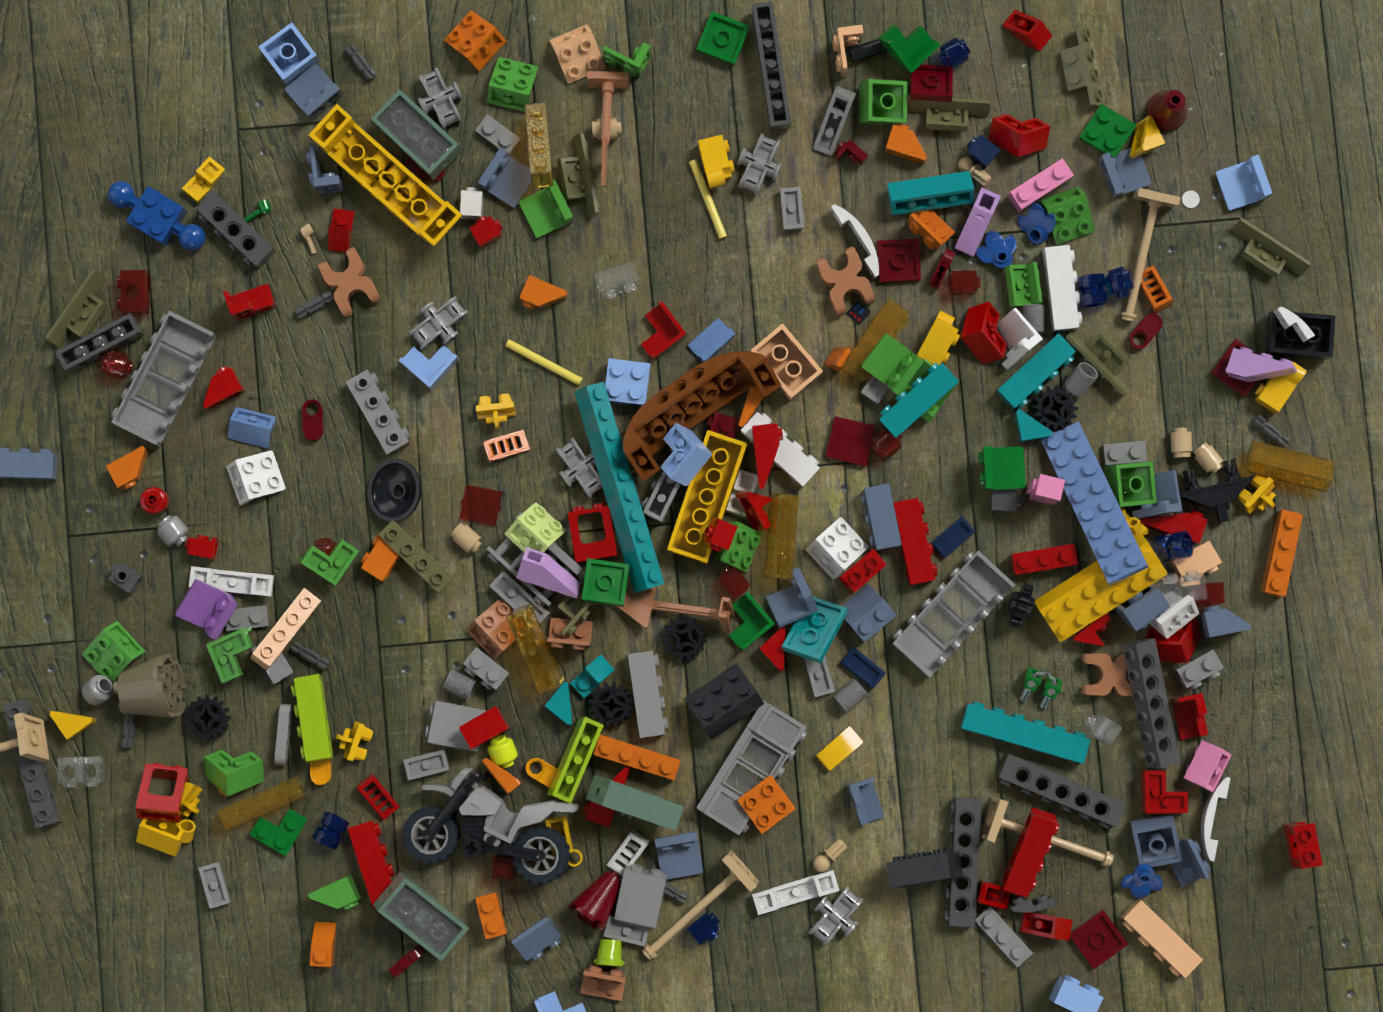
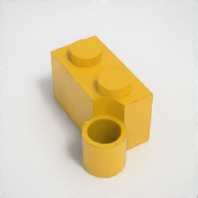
M722 135L698 140V148L709 188L726 185L725 180L732 179L731 173L735 172L733 161L728 160L727 152H730L728 140H723Z
M940 310L917 356L926 359L932 364H946L950 353L947 352L950 345L955 346L960 337L957 334L959 329L951 326L955 317Z
M1293 362L1297 372L1268 378L1266 383H1261L1255 391L1257 396L1254 401L1272 413H1278L1307 370Z
M567 815L545 820L546 826L556 829L561 835H564L567 844L570 846L569 852H577L580 855L578 863L575 864L570 861L568 863L572 867L578 866L583 860V855L580 850L573 849ZM553 847L551 848V854L556 856V851Z
M143 819L139 825L136 842L176 857L181 843H189L193 840L196 826L193 821L188 819L182 820L180 823Z

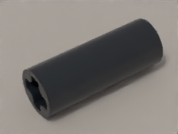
M879 39L848 48L852 63L888 52Z

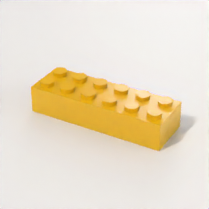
M709 430L706 432L703 444L712 453V456L689 483L667 548L668 552L704 564L708 563L712 551L709 548L710 544L704 542V531L711 524L712 518L722 520L747 447L745 442Z
M1142 533L1134 538L1149 568L1109 585L1097 560L1035 600L1037 608L1060 642L1168 575Z

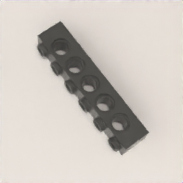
M773 1L752 4L751 12L770 131L790 129L791 117Z
M1155 638L1139 639L1123 644L1124 658L1147 768L1161 769L1179 763L1180 759Z
M22 699L2 705L11 739L18 738L14 715L24 713L33 716L29 699ZM19 746L15 747L14 750L35 827L40 828L61 822L46 762H39L20 756Z
M1006 754L997 775L1001 779L1000 783L1012 788L1013 784L1021 787L1020 791L1030 796L1033 793L1041 795L1040 800L1049 804L1055 801L1060 804L1059 808L1070 813L1072 809L1080 812L1078 816L1089 821L1091 818L1099 820L1098 825L1108 829L1111 826L1117 827L1126 806L1124 802L1011 754ZM1021 769L1027 774V778L1023 782L1018 781L1016 778L1017 772ZM1039 778H1043L1046 781V787L1043 790H1039L1036 787V781ZM1059 786H1063L1066 790L1063 798H1058L1055 794ZM1081 794L1085 797V803L1079 807L1075 803V798ZM1098 803H1102L1105 807L1101 815L1095 812V806Z
M955 797V800L951 801L950 814H954L953 823L949 824V835H952V844H948V848H952V852H959L960 856H966L968 864L962 868L963 876L967 880L966 887L963 889L957 888L956 881L958 878L950 879V887L946 886L945 899H949V905L944 910V921H948L947 924L949 926L975 927L982 799ZM964 813L970 816V822L967 825H962L959 820L960 816ZM966 834L969 837V843L962 847L959 845L958 839L961 835ZM964 899L966 902L965 908L957 910L955 908L956 900Z

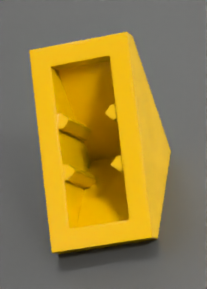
M1150 115L1136 123L1137 127L1129 156L1132 159L1153 152L1165 144L1153 117Z
M50 711L51 718L67 740L73 739L96 722V718Z

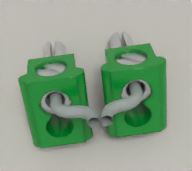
M1027 667L1023 686L1025 689L1020 699L1022 701L1024 699V702H1026L1031 691H1036L1038 685H1041L1042 676L1047 674L1043 692L1045 696L1040 704V708L1042 709L1044 706L1045 710L1050 700L1055 699L1057 694L1061 692L1062 680L1052 676L1048 670L1042 672L1032 667Z

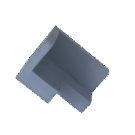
M873 777L847 785L861 826L884 817L873 784L875 782Z

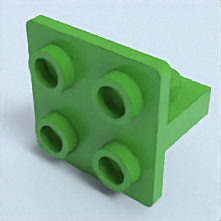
M729 521L730 524L738 526L729 550L717 552L714 559L747 572L757 546L760 543L762 533L740 522Z

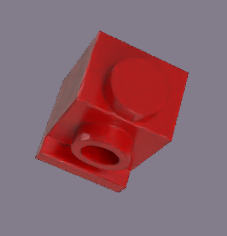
M197 535V538L188 537L185 549L188 550L187 554L215 560L220 539L212 537V541H209L210 537Z

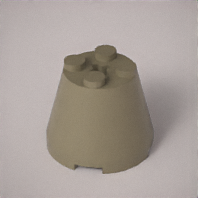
M171 654L159 655L121 672L118 681H115L113 684L114 692L119 697L121 713L172 718L181 716L184 712L185 703L182 702L183 690L186 689L185 680L178 660L173 661Z

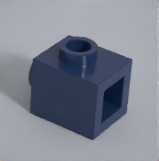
M982 134L978 138L973 137L966 146L969 148L966 155L984 170L1000 152V149Z

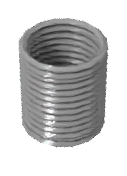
M1038 304L1023 305V317L1038 334L1044 333V306Z
M1081 362L1066 379L1065 386L1072 394L1083 396L1098 378V373L1090 364Z
M451 669L443 685V690L468 700L476 684V679L474 680L463 673L461 674V672L459 673Z
M855 679L851 680L850 683L833 695L847 713L868 696Z

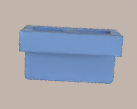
M717 318L689 343L688 347L702 362H705L735 337V333Z
M235 407L229 422L228 438L268 448L276 417Z

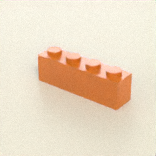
M1286 510L1277 511L1260 593L1280 598L1286 597L1303 514Z
M601 734L593 754L671 780H675L681 761Z

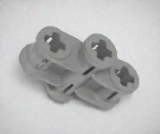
M437 67L434 68L433 72L424 76L419 75V79L428 95L423 99L421 97L418 98L422 110L428 115L429 111L435 109L443 130L454 122H462L460 114L453 103L455 99H463L456 82H453L451 86L446 88Z
M761 133L753 154L748 152L746 148H743L737 165L740 166L742 164L747 168L738 188L748 189L757 196L766 175L772 177L773 181L776 180L782 164L773 163L772 160L781 141H774Z
M456 296L448 300L438 310L434 307L435 303L432 301L418 312L420 316L423 315L425 317V320L409 332L410 337L413 336L420 344L421 350L429 347L439 337L442 338L443 344L447 345L459 335L452 327L464 319L469 312L461 307L457 302L458 298Z
M573 437L563 447L556 448L564 463L569 467L565 471L559 472L569 488L573 482L578 480L587 496L591 499L594 493L603 488L599 474L594 469L596 464L595 460H593L592 450L591 453L585 456Z
M848 886L841 891L833 903L825 895L813 909L815 912L819 911L822 916L811 927L808 934H813L818 938L824 947L839 929L847 937L858 924L857 921H852L849 917L862 903L863 898H858L849 890L850 887ZM847 896L849 899L853 901V903H851L845 897ZM824 906L831 910V913L828 910H826ZM840 920L844 921L848 926H845ZM818 929L824 932L826 936H824L820 931H818Z

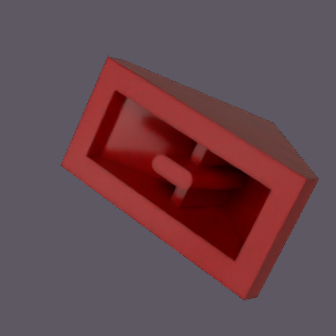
M780 628L759 648L779 671H784V651L782 645L785 641V628Z
M980 880L976 902L1007 910L1011 892L1003 890L1002 886Z

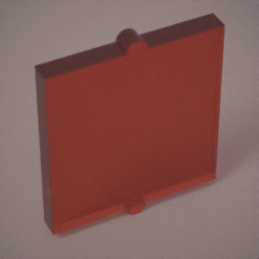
M466 485L464 499L461 500L460 519L496 526L498 512L501 511L500 503L503 492Z

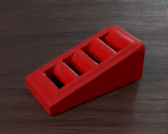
M373 773L356 785V788L383 821L400 808ZM370 783H375V785H373L367 791L364 790V788L367 787ZM379 788L381 791L371 798L370 795ZM385 795L386 798L376 805L375 802ZM390 801L391 805L382 812L380 809Z

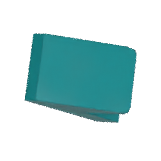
M600 654L570 684L585 699L615 669Z

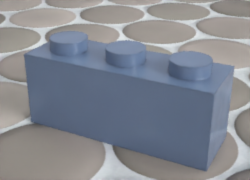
M0 448V478L57 480L58 455L52 453V450L39 449V453H33L31 449L18 448V452H10V448Z
M889 483L864 488L863 494H860L862 506L867 507L868 514H865V522L867 527H871L872 534L869 535L871 547H875V551L900 547L902 544Z

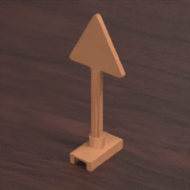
M587 71L588 88L602 89L601 93L603 94L601 187H606L607 147L610 141L612 95L614 94V89H629V72Z
M657 587L634 593L633 589L626 591L624 606H616L645 629L649 627L652 610L719 620L722 631L727 633L732 631L729 619L735 616L730 598L722 597L720 608L654 601Z

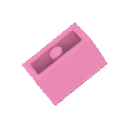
M1202 740L1195 750V756L1191 764L1186 769L1184 779L1214 793L1231 758V754L1220 747Z

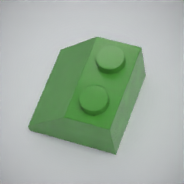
M867 79L859 82V124L886 125L907 123V81Z
M1153 461L1104 466L1105 477L1120 507L1157 503Z
M352 875L308 894V897L312 900L336 909L343 907L344 911L358 905L357 900L362 898Z

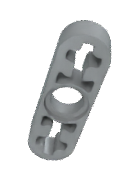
M280 704L275 765H287L292 719L291 704Z

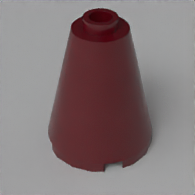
M1163 90L1150 98L1146 112L1147 116L1153 117L1159 130L1171 131L1183 125L1188 115V106L1185 96L1180 91Z
M612 870L610 873L605 871L569 904L568 909L571 912L575 909L578 912L576 916L594 929L598 927L599 931L602 932L620 892L622 883L620 880L622 877Z

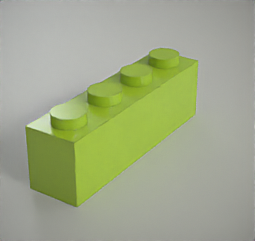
M315 674L294 678V684H291L293 697L296 696L297 705H294L296 718H300V725L297 726L299 738L303 739V746L300 747L302 759H305L309 764L333 760L334 756L322 676Z
M579 717L548 790V796L564 803H572L604 726L603 724L587 717Z

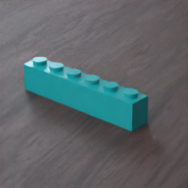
M975 701L972 702V705L966 704L960 725L961 729L1080 764L1085 762L1091 739L1086 738L1085 733L1074 731L1073 734L1065 732L1066 728L1054 725L1053 728L1045 726L1046 722L1037 719L1029 722L1025 720L1023 715L1013 713L1012 716L1004 714L1005 710L996 707L988 710L984 708L985 704Z

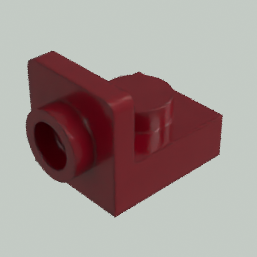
M850 139L846 143L843 141L835 150L837 152L835 158L838 161L846 152L848 153V158L855 164L859 162L863 165L868 159V154Z
M715 411L714 416L710 415L707 427L711 428L710 431L734 439L739 419L719 414V412Z

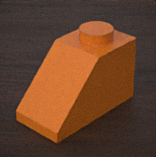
M904 124L893 125L885 153L924 164L927 156L914 131L909 130L910 127Z
M529 275L519 299L523 302L522 305L534 310V307L541 309L566 299L568 291Z
M141 446L106 465L117 488L129 490L137 485L135 482L141 478L149 452L147 447Z
M315 921L311 942L310 966L332 967L334 965L337 922Z

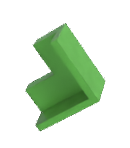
M340 539L329 556L311 544L302 558L299 556L297 560L336 586L359 550L343 539Z
M251 627L239 629L206 644L222 684L234 681L235 678L243 675L235 655L253 648L248 635L252 631Z
M223 749L204 756L206 778L227 796L264 782L263 760L252 751L236 758H232Z

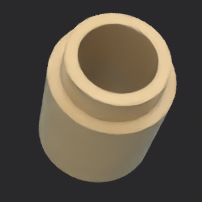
M611 118L610 139H618V134H622L621 122H617V118ZM602 119L592 121L593 138H598V140H601Z
M1174 428L1175 432L1170 433L1171 453L1174 454V458L1191 457L1190 452H1193L1192 432L1187 431V428Z
M1207 442L1193 451L1195 454L1194 458L1206 473L1211 471L1214 474L1223 467L1220 464L1223 459L1212 445L1209 446Z
M462 523L450 535L454 538L453 541L467 553L471 551L475 553L482 545L480 542L482 537L468 525H463Z

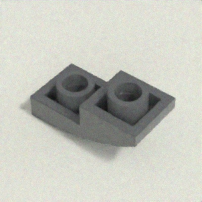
M1043 894L1035 898L1036 902L1032 903L1029 897L1019 896L1012 900L1013 904L1009 905L1013 912H1035L1057 904L1051 895Z

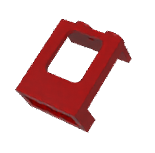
M605 503L593 504V508L585 510L584 506L571 508L572 512H568L576 563L587 562V558L601 560L618 557L609 506H605ZM600 512L603 517L605 539L598 542L582 543L577 521L578 516Z
M872 549L838 579L853 594L887 564Z
M159 763L145 764L135 807L137 818L180 823L181 802L186 781L189 782L188 768L182 766H163ZM151 778L176 780L173 795L149 794Z
M1305 821L1283 825L1291 867L1305 869L1322 866L1315 823L1306 824Z

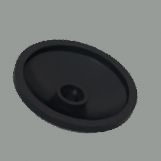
M389 459L384 461L375 469L368 485L370 506L374 513L385 521L391 522L394 520L399 522L407 519L416 510L421 499L422 484L420 476L415 467L405 460Z

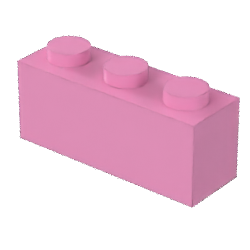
M1062 158L1012 190L1007 197L1017 212L1020 213L1033 203L1038 202L1069 182L1074 175Z
M1043 474L1038 475L1031 482H1028L1026 494H1029L1028 500L1053 506L1061 500L1065 480Z

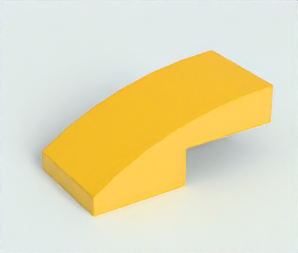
M209 156L196 170V174L184 185L182 192L199 204L221 178L225 169Z
M849 726L815 756L828 771H831L860 746L863 741Z

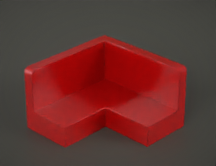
M1008 114L992 118L989 141L1016 157H1020L1045 149L1051 126L1037 118L1021 122Z
M268 284L233 296L227 290L223 291L230 314L237 321L277 307Z
M662 300L658 303V306L645 315L657 332L641 343V346L654 362L686 338L687 333Z
M989 301L968 308L960 337L982 364L1003 359L1007 347V342L996 330L1000 314Z
M1194 617L1168 639L1155 628L1149 629L1145 639L1155 638L1160 662L1188 663L1202 633L1197 618Z
M1203 693L1171 699L1181 740L1209 735L1204 714H1207Z
M497 706L459 727L471 750L511 729Z
M1141 770L1142 813H1188V792H1166L1165 770Z

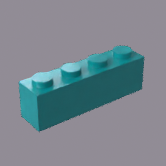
M970 171L887 183L888 201L892 215L974 203V186Z
M1058 333L1007 380L996 393L1012 410L1016 407L1021 409L1028 402L1027 396L1031 393L1036 395L1044 387L1041 383L1046 379L1051 381L1059 373L1057 369L1062 364L1066 367L1074 360L1072 355L1076 351Z
M943 363L932 365L927 370L928 376L924 379L919 377L911 384L913 389L910 392L906 393L903 391L895 398L897 403L892 408L888 405L879 413L882 416L879 420L895 438L959 382Z

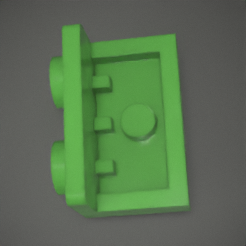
M1037 262L1004 267L1010 308L1042 303Z

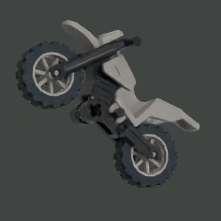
M469 767L462 770L450 785H421V790L441 791L451 796V798L443 808L427 806L418 809L406 820L405 828L402 831V836H404L403 844L407 847V852L410 855L412 854L415 860L433 864L441 862L454 854L461 839V834H459L460 825L456 822L457 813L459 812L463 821V837L467 839L462 845V851L466 857L475 858L487 851L513 856V865L516 866L517 873L522 875L523 879L531 881L533 884L552 882L561 877L565 870H567L571 854L569 852L570 846L567 844L564 835L548 826H537L524 833L523 831L527 825L547 820L555 812L574 813L579 809L577 804L553 800L527 804L521 808L520 812H510L502 798L491 790L486 789V787L478 785L481 780L488 779L490 773L488 771L475 772L474 769ZM429 819L428 828L421 825L423 821ZM418 828L422 830L421 836L417 837ZM424 838L427 840L425 847L419 843V840ZM440 838L446 839L442 847H440L437 841ZM538 840L539 847L531 845V843ZM543 840H547L551 845L543 847ZM432 841L437 850H428ZM473 843H475V846L478 847L477 851L475 847H472ZM553 847L555 848L556 856L551 854L550 849ZM547 858L556 860L552 867L549 866ZM529 860L536 862L534 868L529 864ZM541 861L543 862L547 870H538Z

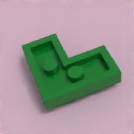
M292 809L288 810L279 826L260 816L250 836L287 856L308 819Z

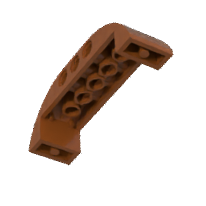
M741 351L713 357L689 370L641 406L627 427L624 435L623 452L642 481L660 470L652 455L668 445L663 438L675 423L691 429L753 385L764 397L782 386L764 355Z

